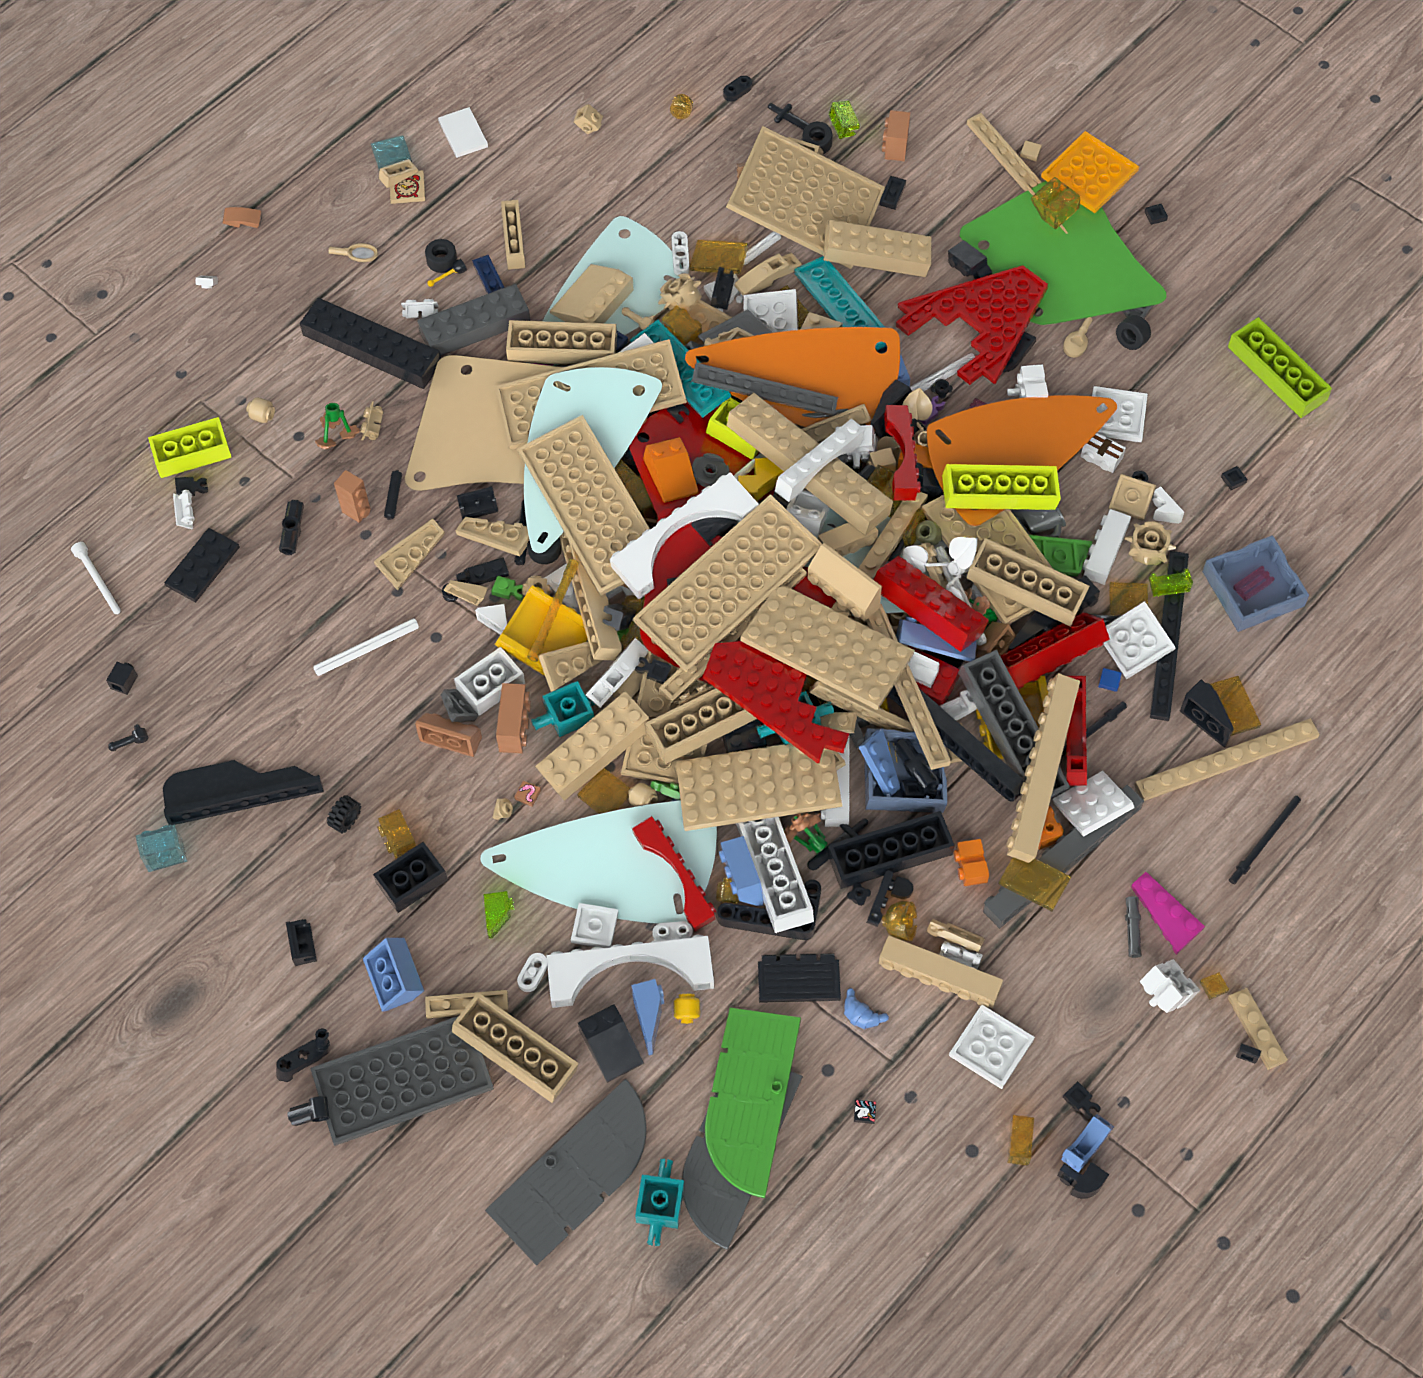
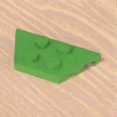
M1029 535L1052 568L1067 576L1077 577L1080 574L1083 563L1088 556L1089 548L1093 544L1092 541Z

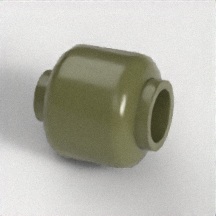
M923 521L919 523L915 530L916 538L922 544L930 542L931 545L935 546L942 539L941 528L933 521Z

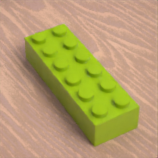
M1259 317L1231 335L1228 348L1300 418H1303L1328 401L1332 387Z

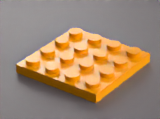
M1084 131L1041 173V178L1093 213H1096L1139 171V166Z

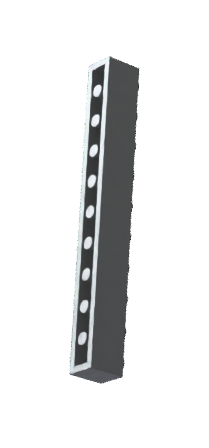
M1126 785L1121 790L1133 802L1134 808L1084 837L1073 826L1067 836L1062 835L1056 841V845L1053 848L1048 847L1042 853L1041 858L1032 860L1027 866L1028 869L1024 872L1019 871L1010 884L1005 883L999 889V893L996 896L991 895L984 902L983 913L999 929L1141 810L1144 800L1129 785Z

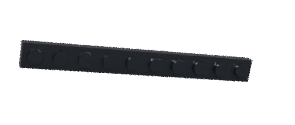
M1170 551L1161 627L1176 649L1156 661L1150 710L1151 719L1169 721L1189 558L1188 553Z

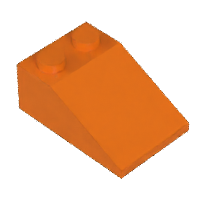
M680 437L646 446L643 460L664 503L698 494L688 452Z

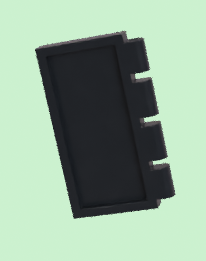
M835 953L820 954V960H817L816 954H800L799 961H796V954H780V961H776V955H762V961H758L759 1003L841 1001L839 960H835Z

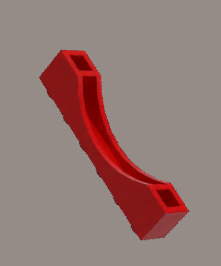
M886 405L884 415L885 431L898 443L903 455V463L893 475V500L916 501L917 493H920V482H917L919 469L915 468V465H917V454H914L915 440H912L914 427L910 426L912 424V413H909L908 405Z
M1068 676L1080 681L1067 732V782L1069 785L1087 786L1086 676Z
M651 816L633 827L632 832L643 850L663 858L678 874L684 888V915L696 932L716 920L714 915L716 909L711 902L707 903L704 899L706 894L702 887L695 885L693 881L695 876L690 869L686 870L683 866V863H685L683 857L679 852L676 854L672 847L675 845L671 838L664 836L662 832L664 828L660 821H655Z

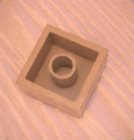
M890 110L889 117H886V128L883 134V141L886 142H883L882 145L885 159L905 161L910 112Z

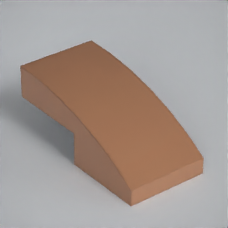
M242 207L225 208L222 224L237 228L240 227V224L258 228L261 211Z

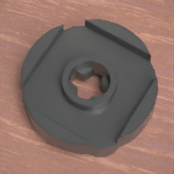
M711 453L704 454L700 458L697 457L692 465L696 484L703 487L712 486L722 475L726 476L729 473V467L723 462L724 459ZM710 468L714 473H708L706 470Z

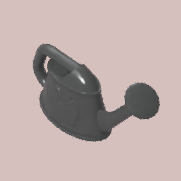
M1058 506L1055 510L1010 509L1028 535H1030L1028 531L1034 535L1037 532L1054 528V532L1045 537L1059 538L1061 528L1066 526Z

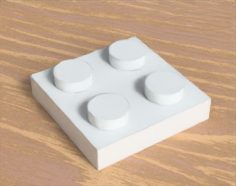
M579 903L571 943L610 948L618 918V909Z

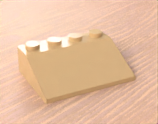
M591 264L552 307L550 313L565 322L604 324L632 293L633 277L619 269Z

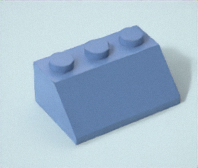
M744 836L721 842L722 851H719L721 862L726 863L724 869L727 879L731 878L732 880L730 883L732 893L737 894L741 902L759 907L764 906L761 882Z
M385 938L363 958L382 1012L409 1003L424 992L405 938Z

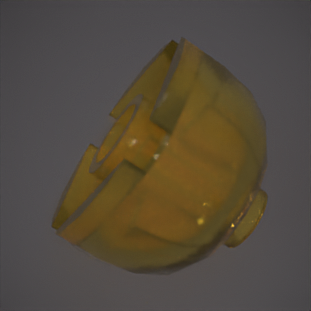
M900 901L888 908L886 915H883L882 924L886 927L889 936L905 942L913 941L917 930V925L913 926V918L917 919L915 904L913 902Z

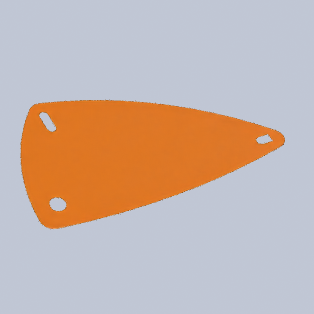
M834 327L791 330L743 337L691 349L686 353L685 360L694 369L697 363L696 356H708L709 361L700 364L838 397L836 410H850L865 404L872 421L883 392L898 379L900 337L897 331L892 328ZM878 342L886 343L887 351L880 354L876 351L875 345ZM729 391L731 395L739 398L742 401L749 397L747 395ZM764 400L792 423L807 427L830 418L805 417L802 414L815 412Z
M1054 395L1048 397H1025L994 402L944 417L932 422L927 427L928 450L934 473L943 490L942 474L946 464L1057 466V470H1059L1103 427L1117 410V404L1111 398L1094 396ZM1104 403L1108 409L1098 413L1096 408ZM941 430L951 440V444H945L936 435L935 431ZM955 508L964 521L972 526L981 525L1005 510Z

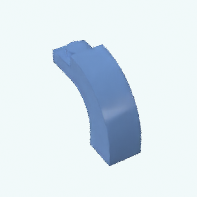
M1096 1114L1076 1141L1064 1151L1061 1160L1077 1172H1080L1108 1137L1114 1126Z

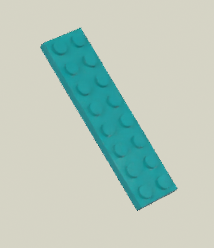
M824 256L794 269L796 277L832 320L843 323L842 327L885 328L831 262L824 261ZM878 342L875 345V349L877 351L887 345L884 342Z
M656 320L630 339L632 343L644 333L653 343L670 339L686 401L702 418L731 397L729 391L691 382L694 369L685 360L686 353L689 350L659 320Z

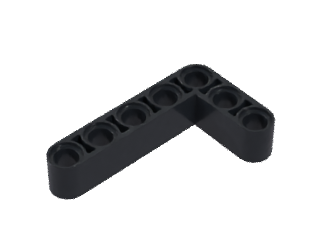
M814 879L808 880L804 884L806 892L810 889L817 891L815 894L807 892L814 910V922L775 933L771 922L769 924L761 922L764 919L770 920L767 909L731 903H723L718 907L717 921L721 926L798 940H809L814 936L821 898V884ZM723 913L731 914V916L728 918H725L721 915ZM743 916H749L751 919L748 921H744L741 918ZM808 926L810 930L804 931L801 927Z

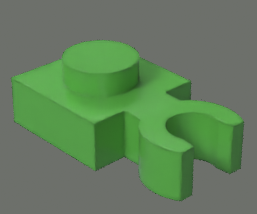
M497 576L491 593L494 596L508 600L512 595L515 599L522 601L523 595L518 593L522 591L523 585L515 586V580Z
M660 781L651 782L650 787L655 789V791L681 800L679 784L673 782L665 784Z

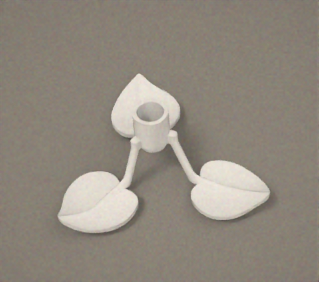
M954 538L950 543L949 553L955 560L950 562L927 563L928 552L918 545L906 547L903 551V559L921 570L922 573H925L926 566H948L949 572L955 575V577L946 585V590L964 601L959 589L955 587L950 588V586L958 578H961L962 573L969 571L976 554L977 538Z

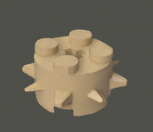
M684 273L679 274L680 278L674 281L668 280L660 289L662 298L658 301V304H666L664 309L668 307L672 313L680 311L686 313L691 309L692 304L702 298L697 288L701 281H693L695 277L691 278L689 274Z
M1155 521L1145 522L1144 525L1134 524L1135 531L1133 536L1125 537V540L1131 542L1129 555L1135 561L1146 565H1158L1161 561L1167 562V551L1176 549V546L1170 544V534L1172 531L1165 530L1162 524Z

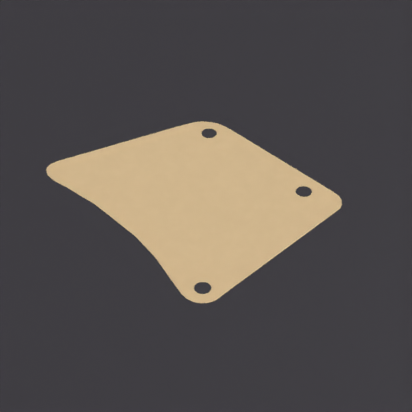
M448 355L441 358L437 362L405 475L408 487L413 490L422 491L466 483L500 482L524 484L525 463L517 448L512 450L509 448L495 386L561 369V367ZM464 365H470L473 369L470 374L463 375L461 368ZM417 472H424L426 474L424 481L417 482L414 480V475Z

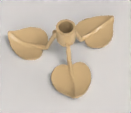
M921 388L912 391L903 402V405H908L909 413H912V419L915 418L916 420L923 421L928 419L932 413V403ZM917 422L919 431L914 435L915 444L927 446V431H924V428ZM889 436L879 439L877 451L890 447L896 464H898L901 452L898 443L893 437ZM938 436L945 444H951L947 438Z

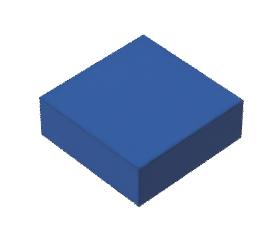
M1103 668L1098 687L1117 692L1122 673Z

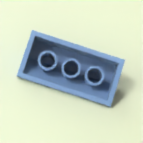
M906 617L905 620L900 619L896 632V638L899 643L969 662L975 660L976 641L960 652L924 625L917 624V620Z

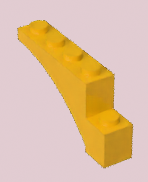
M755 458L754 475L738 476V481L757 502L769 491L776 488L778 477L784 471L768 458Z

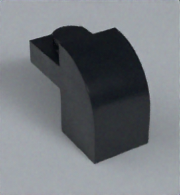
M1092 1162L1083 1175L1064 1163L1057 1176L1060 1177V1181L1065 1185L1074 1187L1070 1195L1086 1199L1093 1197L1100 1191L1109 1174Z

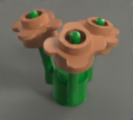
M805 812L803 815L800 813L795 815L791 820L792 825H788L787 828L783 829L787 841L791 843L794 839L805 846L810 852L813 850L816 854L822 851L828 843L825 840L826 836L817 825V823L822 821L819 817L821 813ZM813 826L817 833L813 834L808 828ZM804 830L810 837L807 840L809 844L796 834Z

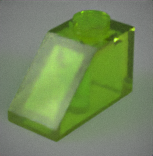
M507 891L483 894L489 939L493 938L511 918L510 910H514L513 898H509Z

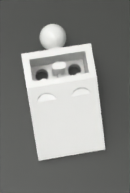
M802 490L800 494L790 501L786 510L818 539L830 507L811 492Z

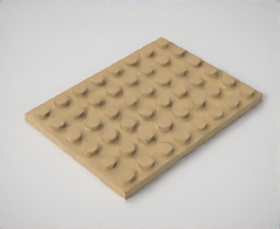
M762 126L726 208L824 256L825 230L829 220L870 226L885 187ZM839 263L849 269L853 267V265Z

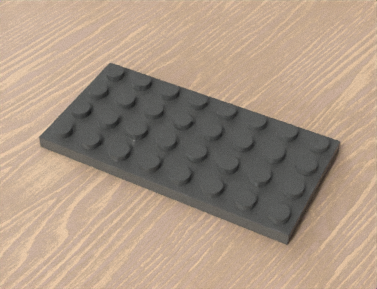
M458 1016L310 1068L318 1095L326 1096L328 1099L330 1119L326 1121L334 1146L494 1090L482 1053L452 1032L453 1023Z

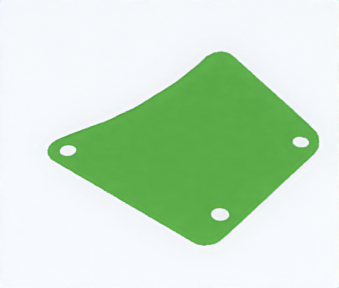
M1047 181L1031 189L1060 221L1068 234L1062 230L1029 191L967 223L960 230L961 239L987 257V265L991 268L992 274L1023 265L1048 284V289L1038 306L1042 308L1043 314L1039 317L1033 316L1030 320L1033 323L1039 325L1061 323L1156 305L1166 299V291L1163 286L1134 258L1113 229L1102 207L1096 213H1093ZM985 240L989 242L990 246L988 249L982 250L978 247V243Z

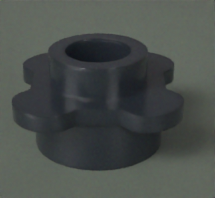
M943 379L938 380L935 386L931 387V391L937 393L939 398H945L946 394L953 390L949 382Z
M855 883L852 891L848 892L847 897L855 904L862 906L865 904L867 897L871 895L870 889L863 888L860 883Z

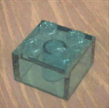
M165 825L160 829L144 831L136 835L139 855L148 872L188 862L183 840L175 825Z

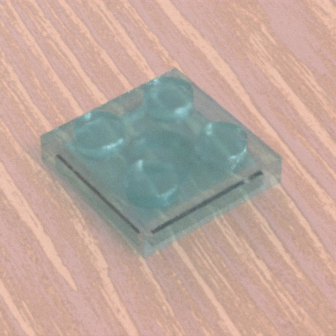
M403 135L371 143L379 171L380 168L408 159L412 162Z

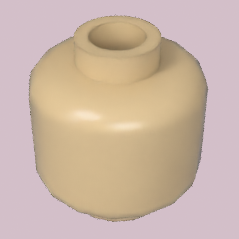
M259 397L249 402L246 408L249 418L260 423H267L273 419L275 414V407H273L272 402Z
M638 783L629 790L628 799L633 807L656 804L658 802L655 789L645 783Z

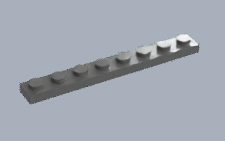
M700 363L695 364L691 381L747 396L755 393L763 400L828 416L835 415L838 397Z

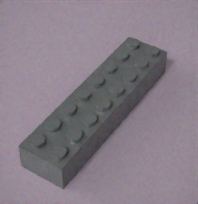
M995 650L962 665L958 673L1006 764L1026 782L1027 776H1025V771L1031 763L1029 755L1032 748L1035 747L1036 741H1034V736L1039 728L999 653ZM1060 767L1056 775L1051 799L1066 792L1070 787Z

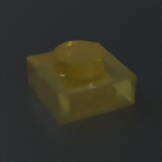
M1220 972L1200 981L1209 1000L1229 991Z

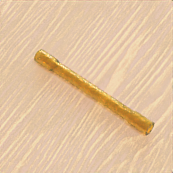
M569 559L559 587L527 656L531 661L537 662L539 660L538 656L542 653L544 643L571 580L574 578L580 564L577 560Z

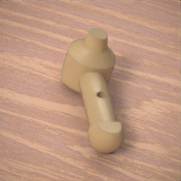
M628 307L622 309V314L637 322L642 330L654 323L655 317L653 315L642 318L629 310Z

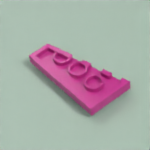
M1147 872L1142 874L1132 884L1131 888L1143 906L1148 909L1152 915L1151 918L1155 924H1158L1163 932V936L1170 942L1176 955L1204 930L1205 926Z

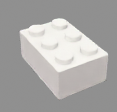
M501 647L454 679L456 689L479 716L500 702L502 683L525 684L524 673Z

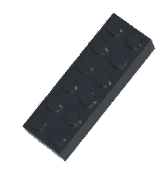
M938 811L829 844L827 855L840 889L853 886L855 883H863L882 877L887 870L896 873L953 855L955 845L942 812Z

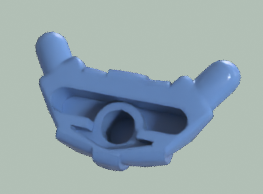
M852 988L847 990L844 1015L850 1020L852 1025L865 1030L866 1028L878 1026L879 1023L886 1022L889 1019L886 1013L878 1015V1013L870 1010L867 1004L858 1001Z

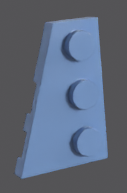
M882 728L876 730L859 746V749L884 796L886 797L887 794H890L891 797L901 787Z

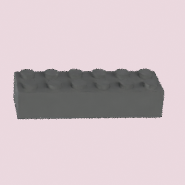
M513 284L418 319L417 322L425 345L439 350L442 356L508 331L509 320H531L529 309L517 285Z

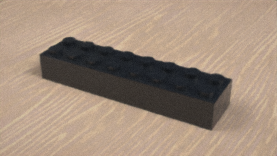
M319 297L300 322L303 336L422 389H425L434 376L437 362L441 359L439 350Z

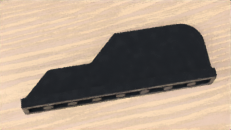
M235 760L171 775L163 785L164 816L168 825L173 826L324 792L320 775L314 776L296 766L258 773Z

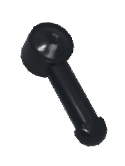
M136 724L132 735L115 742H110L108 749L116 751L118 748L133 742L137 744L146 742L148 740L146 729Z

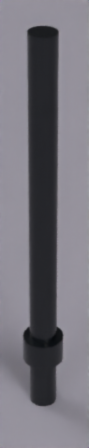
M1122 701L1113 709L1107 710L1103 717L1086 729V739L1106 723L1115 720L1117 715L1127 708V704ZM1067 744L1063 748L1061 758L1067 754Z
M1299 796L1293 797L1244 861L1239 862L1236 866L1237 870L1229 878L1230 883L1236 884L1241 876L1250 870L1252 862L1301 802Z

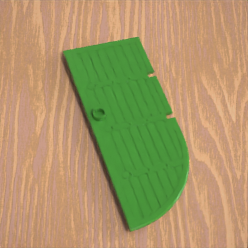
M729 1008L721 1045L722 1048L728 1049V1052H720L712 1087V1092L718 1093V1098L710 1097L705 1121L706 1145L714 1165L726 1180L748 1194L765 1198L801 1017Z

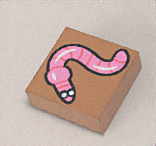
M523 781L514 796L515 800L533 807L541 792V788Z

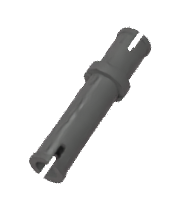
M1135 896L1125 898L1128 956L1131 958L1142 956L1139 925L1141 915L1139 914L1138 907L1139 898Z

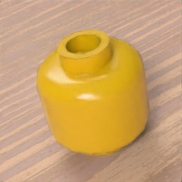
M679 994L678 998L674 999V1017L681 1020V1024H691L693 1019L700 1017V1000L695 997V994Z

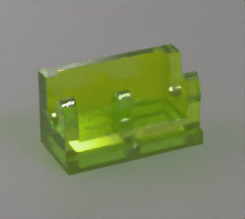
M850 101L832 102L829 117L839 139L856 135L855 131H850L859 129L860 124Z
M1184 569L1185 572L1163 576H1156L1155 573H1151L1149 583L1153 597L1190 592L1193 580L1189 569Z

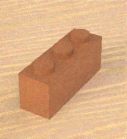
M345 470L334 482L342 513L360 523L363 518L369 515L371 510L362 479Z

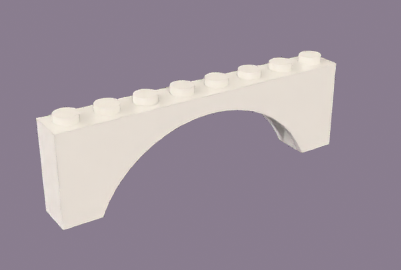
M731 472L726 476L722 475L715 484L705 487L701 494L690 498L683 507L676 508L669 517L661 519L655 527L644 531L637 540L630 541L626 548L615 552L610 558L611 567L636 597L640 599L654 589L652 573L655 558L661 546L675 531L691 522L704 518L723 517L741 521L759 504Z
M694 935L692 938L685 939L683 937H675L668 941L657 939L651 943L634 942L627 946L616 944L610 948L594 947L591 950L585 951L575 949L568 953L557 951L551 953V955H546L552 1008L573 1006L578 993L591 978L609 967L627 962H649L669 968L684 978L694 991L714 989L708 936Z

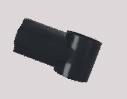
M326 1096L313 1097L309 1099L308 1103L292 1107L288 1112V1120L292 1126L330 1119Z

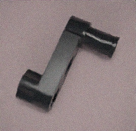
M318 1029L315 1033V1040L309 1041L277 1060L276 1077L279 1081H291L295 1073L321 1060L322 1057L328 1054L330 1042L328 1040L329 1032L326 1029ZM300 1055L307 1056V1059L300 1058Z

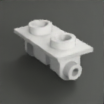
M425 299L423 302L406 300V303H401L402 307L405 308V310H402V316L406 317V319L419 318V311H422V318L437 313L438 309H435V307H439L437 301L434 302L433 299Z
M184 490L181 495L173 494L176 525L193 529L195 518L191 507L192 494L189 490Z
M944 941L939 954L974 969H978L983 956L947 941Z

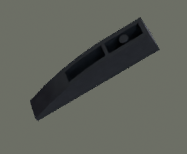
M1086 575L1078 580L1089 585V589L1077 614H1081L1088 606L1092 607L1098 602L1100 590ZM1037 611L1018 632L1010 644L1008 652L1062 624V622Z

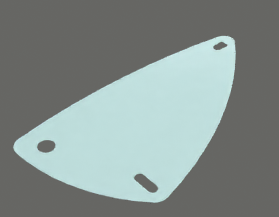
M624 216L614 218L576 265L551 304L543 322H565L551 314L550 310L584 271L593 264L619 269L633 277L632 293L604 323L616 324L617 331L624 335L638 328L639 324L624 316L622 309L628 307L629 310L642 318L657 315L666 305L658 304V301L662 298L660 289L667 282L664 280V276L669 275L676 279L680 278L673 270L672 251L660 238L639 223ZM627 229L631 235L624 239L619 236V231Z
M582 368L552 374L545 380L540 393L527 443L583 415L612 466L615 468L649 414L662 389V383L659 379L650 375L619 368ZM560 381L569 385L571 390L566 392L555 387L553 383ZM637 385H642L645 388V392L641 396L633 394V388ZM525 464L524 504L528 535L532 550L536 553H543L564 531ZM543 532H547L548 537L544 543L537 542Z
M681 800L592 815L545 828L486 849L481 854L480 859L485 867L508 881L534 894L568 907L578 909L579 903L618 909L617 919L658 924L687 922L684 911L682 914H677L673 896L676 893L681 895L683 909L685 904L684 888L678 874L663 858L643 850L634 836L632 828L651 816L655 821L659 820L664 828L662 831L664 836H669L675 845L672 847L676 854L679 852L685 861L683 866L686 870L690 869L695 876L693 880L695 885H700L705 892L715 859L717 826L685 831ZM506 855L505 861L493 863L492 856Z

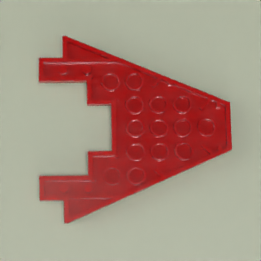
M1022 265L899 302L898 309L906 315L896 322V327L909 336L934 317L945 326H948L960 317L980 333L979 336L971 341V346L980 354L957 370V376L969 385L981 376H984L995 385L1045 295L1048 284Z
M742 641L714 644L703 674L704 680L816 763H820L824 748L844 753L849 733L812 723L817 706L799 702L807 674Z

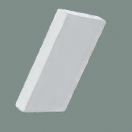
M470 107L438 118L439 124L456 158L488 147V143Z

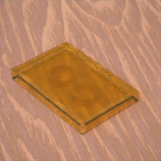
M697 240L689 266L690 270L718 273L719 267H723L724 273H730L732 270L734 274H741L748 250V243Z
M1239 676L1210 684L1217 692L1234 727L1231 736L1260 728L1259 718Z
M1013 857L998 884L1053 912L1071 876L1035 858L1028 863Z

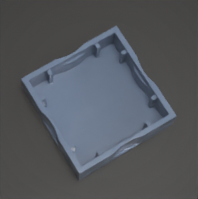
M1273 535L1251 543L1240 550L1230 551L1206 560L1202 571L1238 632L1305 607L1309 597L1299 577L1289 566L1285 554Z
M867 729L864 741L879 729ZM883 729L887 744L889 742L888 748L890 747L899 784H901L902 780L916 781L914 777L908 774L903 761L897 753L895 756L894 751L897 741L902 738H908L917 752L922 753L925 757L915 732ZM864 758L865 810L944 812L947 806V780L944 767L931 770L939 781L936 788L932 790L937 791L934 799H929V796H924V799L904 798L901 788L891 797L890 794H887L885 797Z

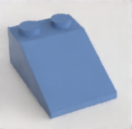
M656 979L631 985L633 1001L648 1055H653L662 1013L661 1004H664L663 990L661 985H657Z

